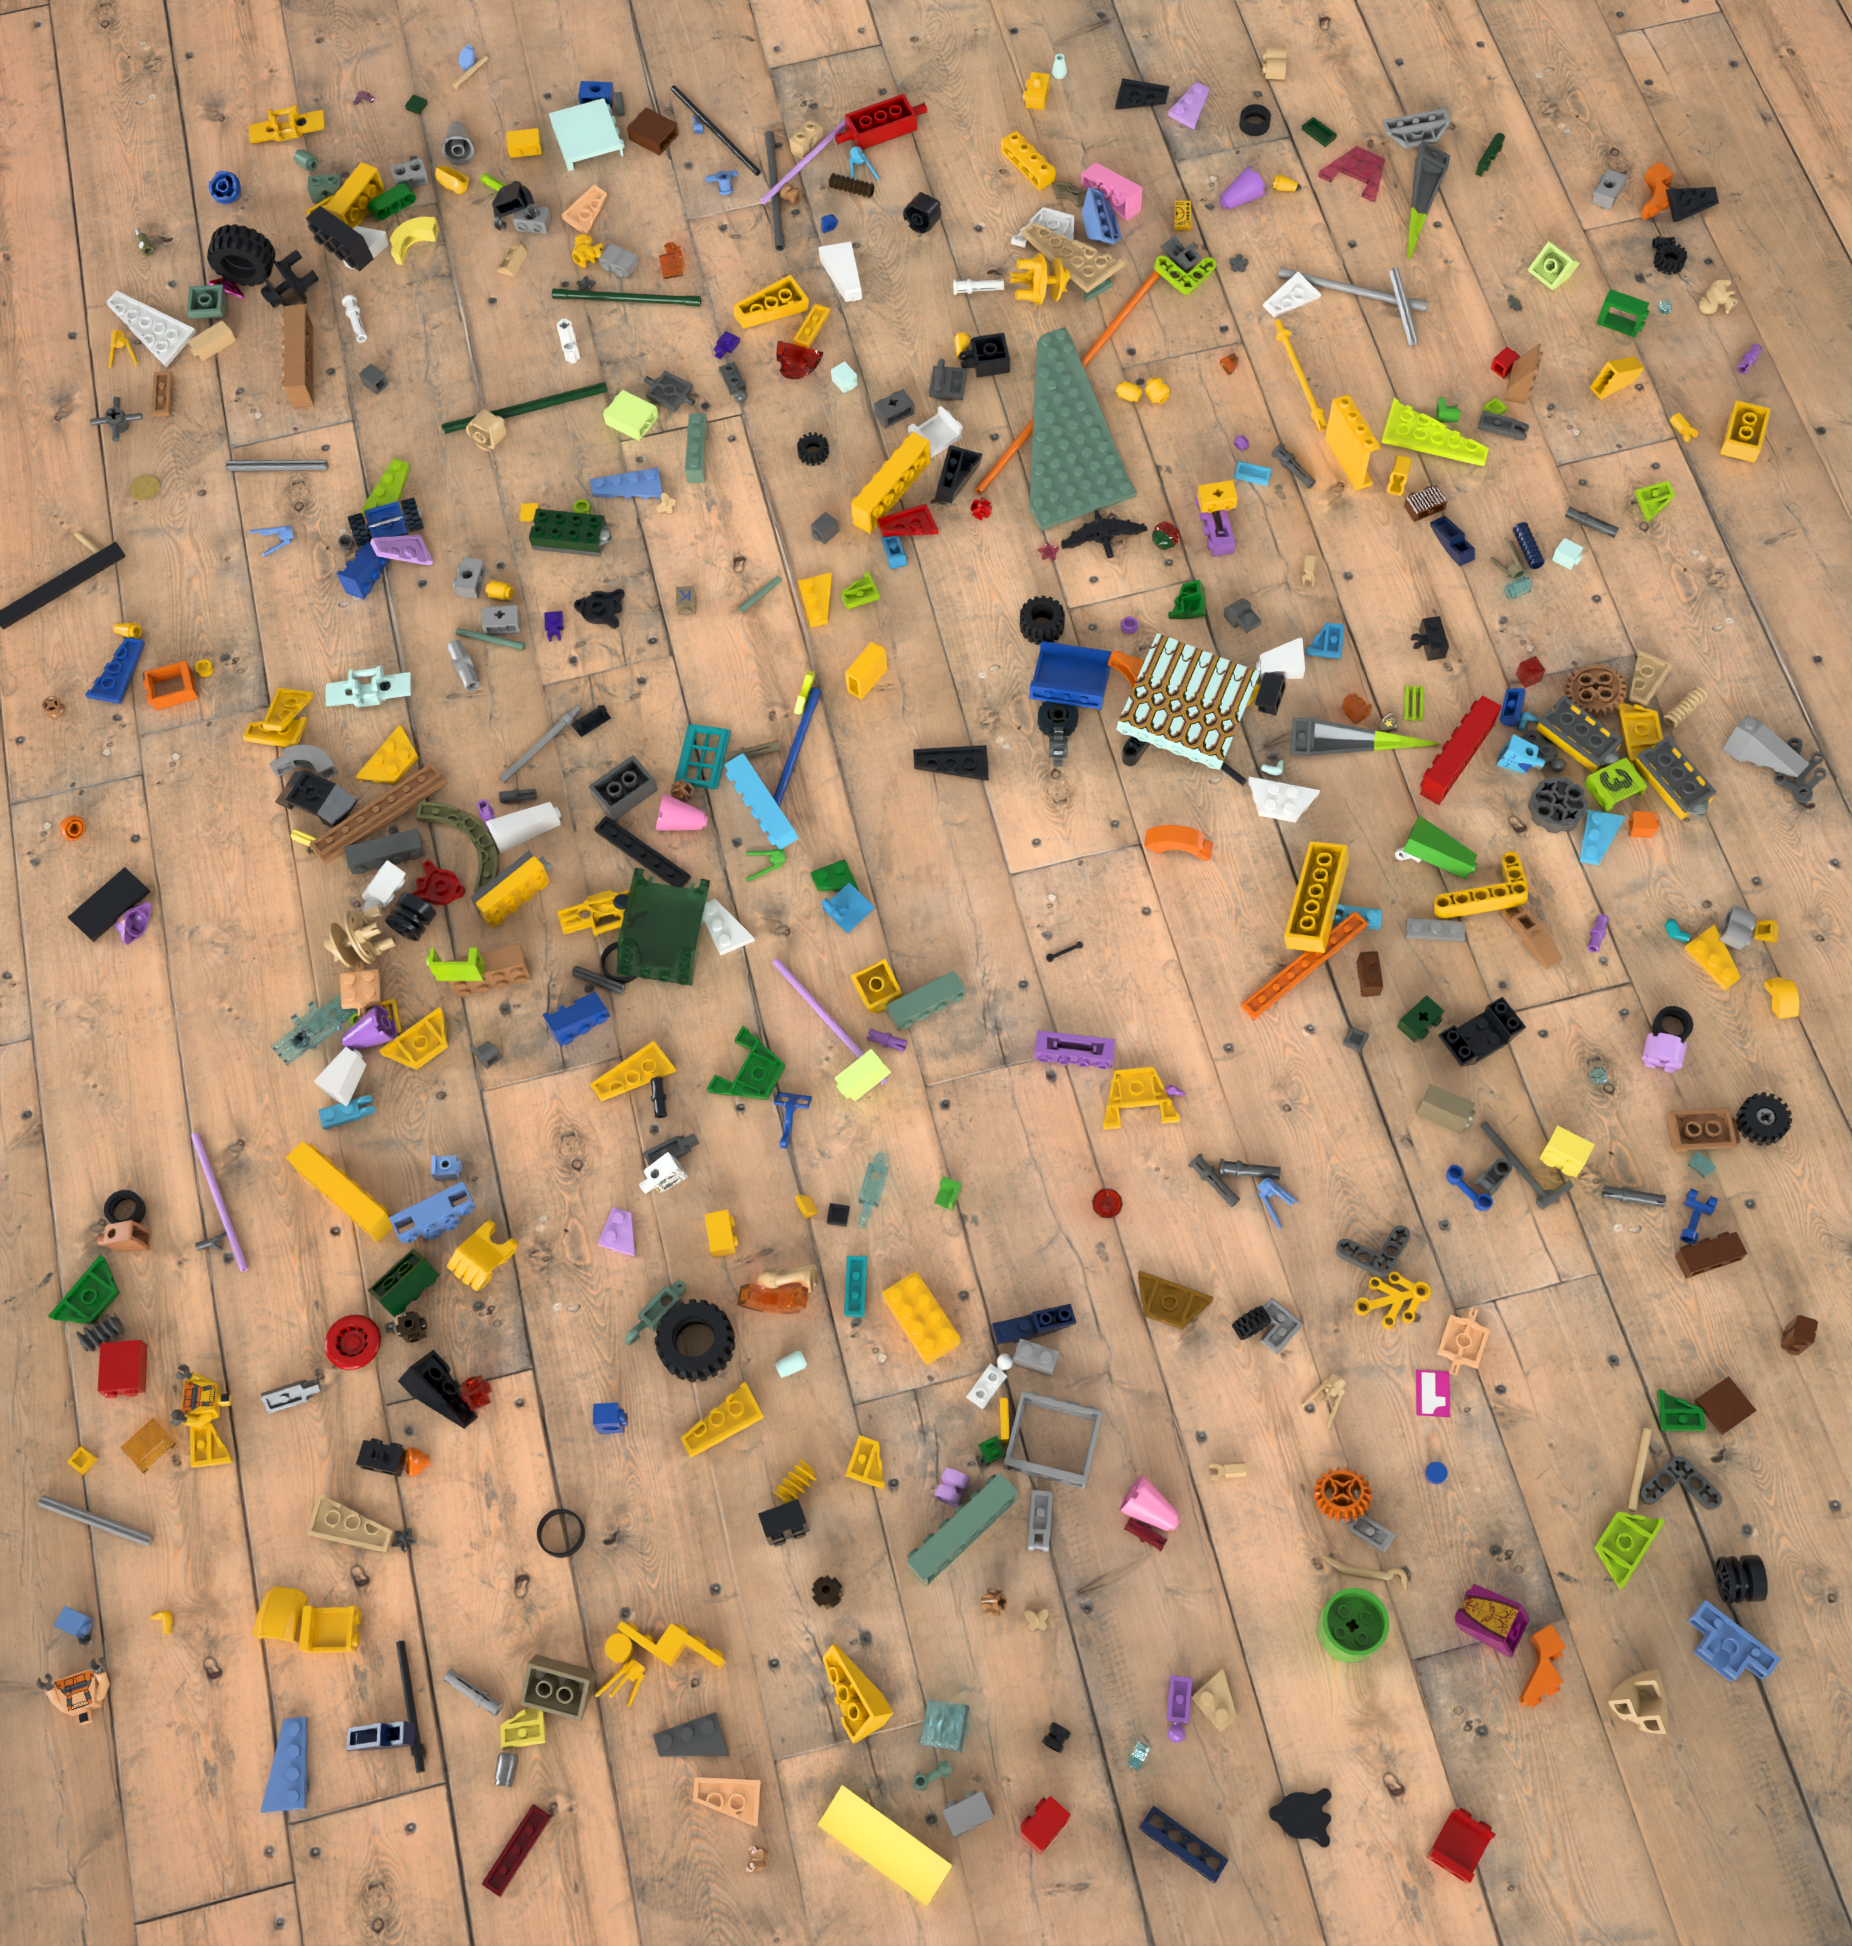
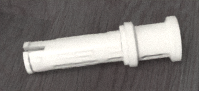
M953 279L954 295H957V293L971 294L975 291L1004 290V279L972 281V279L957 281Z
M347 295L342 299V304L346 308V316L350 318L357 342H364L367 336L360 319L361 311L357 307V299L353 295Z

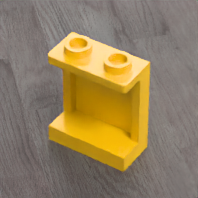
M355 1605L332 1608L303 1606L299 1650L304 1653L356 1652V1646H359L360 1634L357 1632L358 1624H361L362 1620L361 1611Z

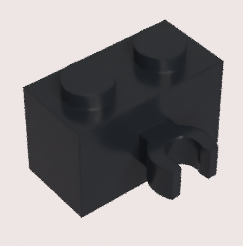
M1440 616L1422 619L1419 628L1420 634L1415 633L1411 636V641H1418L1414 643L1413 649H1419L1423 645L1428 661L1446 658L1449 645Z
M371 1438L370 1441L363 1440L356 1465L361 1469L401 1477L405 1464L406 1450L402 1448L403 1445L391 1442L390 1445L383 1444V1441Z

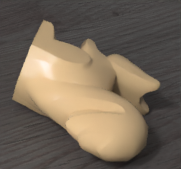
M1717 280L1711 284L1706 297L1699 301V309L1703 313L1713 314L1717 311L1718 304L1724 306L1726 314H1729L1730 310L1737 305L1738 300L1733 297L1735 291L1727 290L1731 280Z

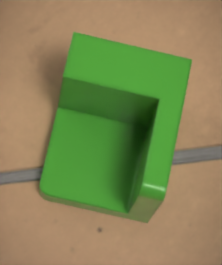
M1438 398L1436 406L1437 421L1458 422L1461 413L1460 409H1457V406H1446V398Z
M943 1176L935 1204L953 1211L962 1191V1183Z

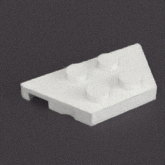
M1249 777L1248 780L1259 816L1295 823L1320 793V790L1254 777Z

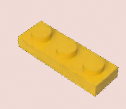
M815 303L795 335L793 344L809 350L831 313L830 308Z

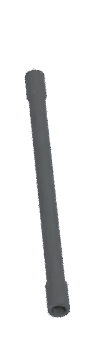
M767 131L765 132V145L767 147L771 190L778 183L774 133ZM778 191L771 198L775 249L782 251L785 249Z

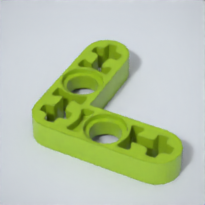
M1163 255L1158 256L1154 263V269L1184 295L1191 294L1216 268V261L1211 257L1204 258L1188 274ZM1205 265H1211V267H1207L1204 271ZM1175 272L1179 277L1173 278L1170 273ZM1199 273L1202 276V278L1197 279L1194 277L1193 274Z

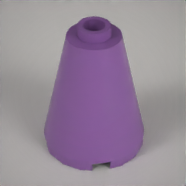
M1252 166L1246 167L1220 195L1219 203L1223 209L1230 210L1267 194V191H1263L1265 184L1257 171L1253 172L1251 170Z
M377 1005L343 1034L342 1045L344 1048L347 1047L353 1051L354 1049L360 1050L393 1041L398 1036L396 1023L394 1020L390 1021L388 1018L390 1013L384 1007Z

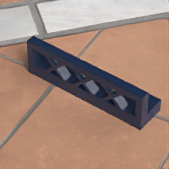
M1154 1805L1139 1827L1140 1831L1213 1884L1216 1883L1229 1861ZM1154 1813L1163 1819L1164 1828L1157 1829L1148 1823ZM1166 1821L1170 1823L1172 1826L1167 1827ZM1178 1829L1181 1831L1183 1841L1177 1843L1169 1838L1168 1830ZM1185 1835L1188 1836V1837H1189L1190 1839H1192V1840H1187V1841H1186ZM1196 1842L1199 1844L1202 1855L1194 1856L1188 1852L1187 1843ZM1204 1849L1210 1852V1854H1205ZM1215 1856L1222 1861L1217 1871L1207 1865L1205 1857Z

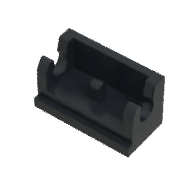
M1264 674L1255 701V705L1260 706L1258 711L1273 714L1274 716L1277 715L1286 688L1284 675Z

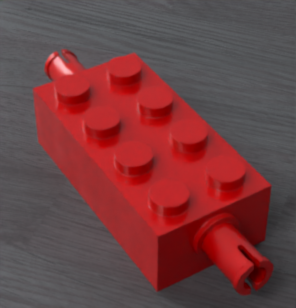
M901 94L845 114L847 131L835 134V140L838 145L851 140L856 147H860L862 150L916 131L917 116L927 113V107L925 103L911 107L906 96Z

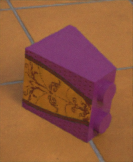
M1473 1584L1472 1588L1468 1589L1465 1594V1602L1462 1608H1459L1456 1612V1625L1461 1631L1512 1658L1530 1621L1521 1604Z

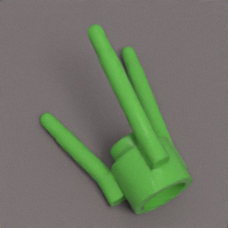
M773 849L745 852V855H769L770 863H774V865L746 878V881L755 879L776 868H782L781 863H786L784 850Z

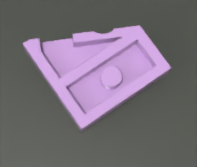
M612 1207L599 1239V1246L635 1257L632 1213Z

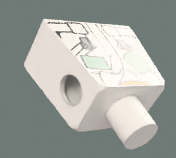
M667 1152L644 1170L647 1179L639 1183V1186L645 1194L653 1188L662 1193L686 1179L688 1175L680 1162Z

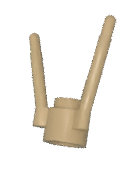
M1333 1374L1329 1380L1325 1379L1323 1384L1301 1404L1302 1407H1305L1324 1388L1327 1393L1321 1400L1322 1404L1327 1401L1330 1395L1333 1397L1337 1395L1326 1426L1328 1430L1331 1428L1339 1403L1345 1393L1343 1388L1346 1382L1341 1377Z

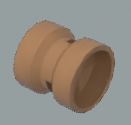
M786 183L780 192L781 199L789 200L794 205L801 201L803 195L801 189L793 188L789 183Z

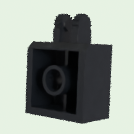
M1004 333L973 337L971 339V350L963 351L959 354V358L964 360L961 362V367L975 368L976 378L1010 373V357Z

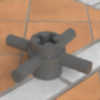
M114 397L113 407L106 411L105 417L90 419L91 426L108 424L113 430L112 440L118 442L120 440V433L125 432L129 427L128 421L143 420L142 413L125 414L120 409V397Z

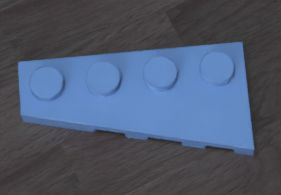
M658 467L590 479L593 497L616 498V496H624V498H632L634 496L641 497L642 499H649V497L661 499V494L663 493Z
M307 1717L287 1718L283 1721L261 1813L306 1809Z

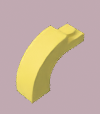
M436 217L413 218L395 229L390 241L392 244L391 254L396 264L403 265L407 249L413 243L418 241L436 242L439 231Z

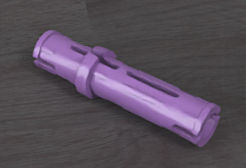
M481 799L477 803L480 811L479 815L484 820L491 835L486 821L495 819V813L493 808L490 807L488 800L484 801V799Z

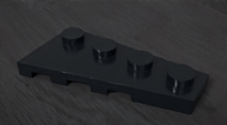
M987 745L913 749L914 769L989 781Z

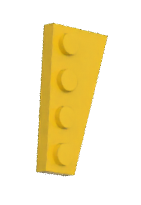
M743 1382L735 1393L727 1396L726 1400L718 1408L715 1407L709 1412L710 1415L703 1421L700 1420L680 1438L690 1458L764 1418L746 1382Z

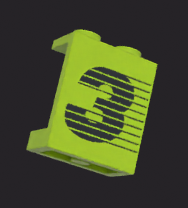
M1627 757L1588 775L1584 783L1605 813L1611 811L1615 803L1635 793L1642 796L1647 788L1645 779L1640 777L1634 764L1629 762Z

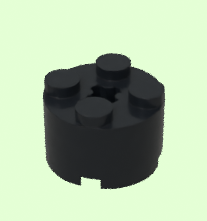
M919 192L904 208L903 218L909 222V227L913 231L924 234L927 231L929 232L941 218V203L939 200Z

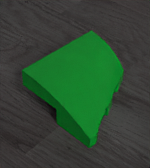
M1200 579L1182 585L1180 594L1174 601L1176 605L1173 611L1168 613L1170 619H1191L1206 616L1205 587Z

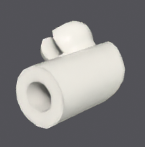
M1404 847L1397 849L1395 852L1398 860L1411 858L1418 863L1421 861V859L1403 852Z

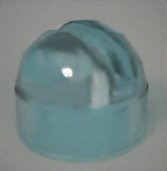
M1665 299L1658 303L1657 308L1661 314H1668L1672 310V303L1670 299Z
M1597 1067L1591 1070L1590 1077L1595 1084H1604L1607 1081V1073L1604 1068Z

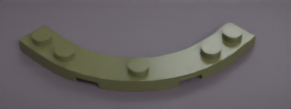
M419 801L416 814L417 821L437 822L455 827L463 832L474 844L478 854L475 893L498 876V855L495 844L485 826L477 818L456 806Z

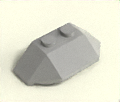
M1446 109L1384 119L1382 124L1386 135L1407 149L1418 147L1422 141L1429 144L1438 143L1450 124V118Z

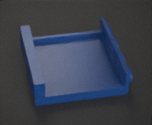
M1041 641L1034 678L1030 684L1029 699L1102 710L1111 666L1107 665L1112 651Z

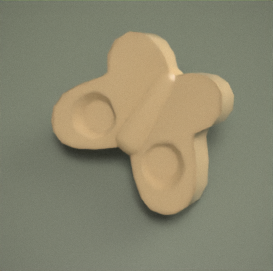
M662 493V503L656 507V511L658 513L667 512L672 514V507L677 502L675 499H670L666 493Z
M1042 1609L1038 1613L1030 1610L1024 1612V1618L1029 1623V1631L1033 1632L1038 1628L1042 1631L1046 1630L1047 1624L1045 1622L1049 1616L1047 1609Z

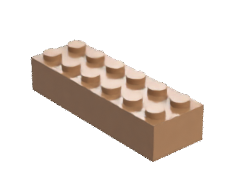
M305 304L285 306V313L282 314L284 327H282L284 340H282L284 354H282L284 367H282V375L284 377L282 389L286 391L287 400L291 402L294 409L314 407V326Z

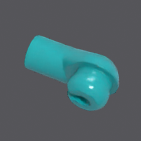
M1668 919L1665 923V928L1670 938L1688 943L1691 933L1681 931L1675 919Z

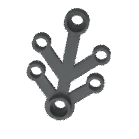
M1796 737L1789 739L1787 744L1800 755L1803 747L1802 740ZM1820 751L1813 752L1811 760L1808 762L1809 766L1798 777L1791 776L1796 779L1797 785L1786 780V775L1783 773L1775 775V784L1793 792V798L1798 803H1807L1813 797L1812 789L1820 780L1826 777V770L1824 768H1816L1814 777L1805 785L1806 776L1817 764L1823 761V753ZM1815 756H1820L1821 758H1820V759H1815L1814 757H1815ZM1822 772L1823 775L1818 776L1817 773ZM1781 777V778H1783L1784 780H1783V781H1778L1777 779Z

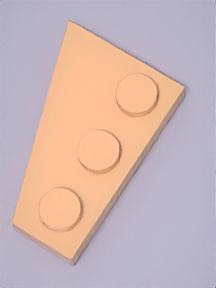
M695 1777L693 1801L758 1827L761 1780Z

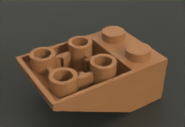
M1537 344L1513 363L1504 400L1525 404L1526 398L1531 397L1532 387H1534L1536 380L1535 376L1538 375L1540 367L1537 362L1541 361L1543 354L1540 351L1541 344Z

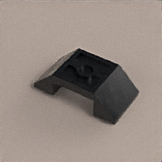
M303 770L294 772L275 802L290 810L295 806L316 815L324 825L333 828L348 817L357 803V799L336 783Z
M1502 996L1487 1005L1485 1011L1458 1028L1453 1025L1438 1036L1460 1066L1464 1067L1474 1065L1503 1048L1526 1029V1026Z

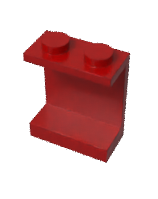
M1455 1808L1447 1818L1427 1858L1468 1884L1471 1883L1475 1875L1473 1872L1487 1845L1496 1834L1491 1831L1492 1827L1483 1821L1478 1823L1471 1818L1472 1814L1465 1809L1460 1808L1458 1810Z

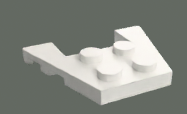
M1043 207L1026 226L1028 227L1035 222L1051 229V232L1057 235L1063 234L1067 239L1073 241L1074 215ZM1023 226L1020 229V233L1012 237L1011 244L1026 247L1028 241L1021 234V231L1026 227Z

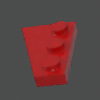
M926 503L877 519V525L883 537L939 534Z

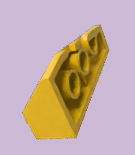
M832 1644L822 1659L829 1682L832 1685L834 1684L836 1690V1705L840 1704L843 1717H841L842 1725L854 1744L881 1728L894 1712L877 1687L836 1644Z

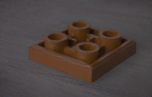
M1729 1376L1694 1400L1722 1435L1757 1411Z

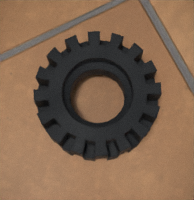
M1667 242L1666 245L1663 243L1657 249L1653 264H1655V268L1658 267L1659 272L1663 270V274L1668 272V275H1671L1672 272L1677 274V271L1680 272L1684 267L1687 251H1685L1684 247L1680 248V244L1676 246L1675 242L1670 245V242ZM1665 257H1673L1675 260H1668Z
M810 432L808 433L809 436L804 434L803 438L800 437L799 442H797L798 456L801 462H806V465L811 463L812 466H815L814 463L820 465V461L824 463L825 458L827 459L829 454L826 438L822 434L818 436L817 432H814V435ZM811 446L820 448L815 452L807 451V448Z
M1259 1306L1239 1317L1232 1324V1328L1240 1340H1245L1263 1330L1264 1327H1267L1272 1319L1264 1307Z

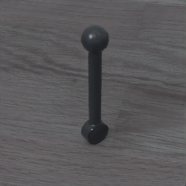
M1078 941L1076 945L1058 953L1048 954L1046 960L1052 962L1054 958L1076 948L1081 949L1083 943Z

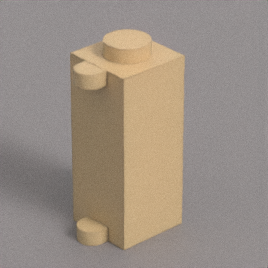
M221 320L190 339L188 344L191 347L189 350L194 357L198 356L203 362L236 340L230 328Z

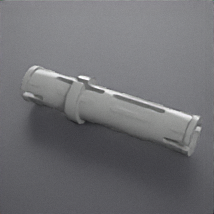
M450 1669L445 1674L443 1681L473 1700L477 1707H483L493 1714L494 1717L500 1713L503 1704L492 1698L488 1691H482L453 1669Z

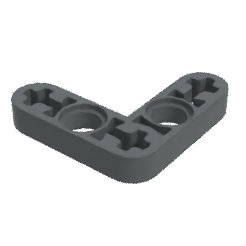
M1402 1225L1394 1227L1379 1254L1350 1239H1341L1337 1243L1336 1254L1341 1259L1377 1277L1385 1278L1391 1274L1408 1244L1410 1231ZM1400 1233H1403V1234H1404V1237H1401V1238H1400L1399 1244H1398V1243L1396 1242V1240H1397V1235H1399ZM1346 1246H1348V1247H1349V1250H1346L1345 1252H1343V1251H1342V1248H1345ZM1392 1247L1396 1249L1397 1254L1391 1256L1387 1254L1386 1249ZM1366 1254L1370 1260L1361 1262L1358 1256ZM1384 1260H1386V1268L1380 1270L1379 1266H1382Z
M1682 1456L1673 1458L1641 1488L1639 1495L1641 1501L1645 1504H1654L1677 1482H1680L1704 1508L1714 1510L1722 1503V1496L1719 1491ZM1682 1463L1684 1465L1682 1470L1677 1471L1675 1467L1677 1464ZM1690 1471L1691 1474L1684 1479L1683 1476ZM1660 1475L1669 1477V1486H1664L1660 1483ZM1692 1477L1699 1479L1701 1483L1700 1488L1696 1489L1690 1485ZM1656 1486L1658 1490L1652 1495L1653 1497L1647 1498V1491ZM1706 1487L1708 1490H1706L1705 1493L1700 1495L1699 1492H1701ZM1713 1495L1715 1497L1714 1503H1708V1496Z

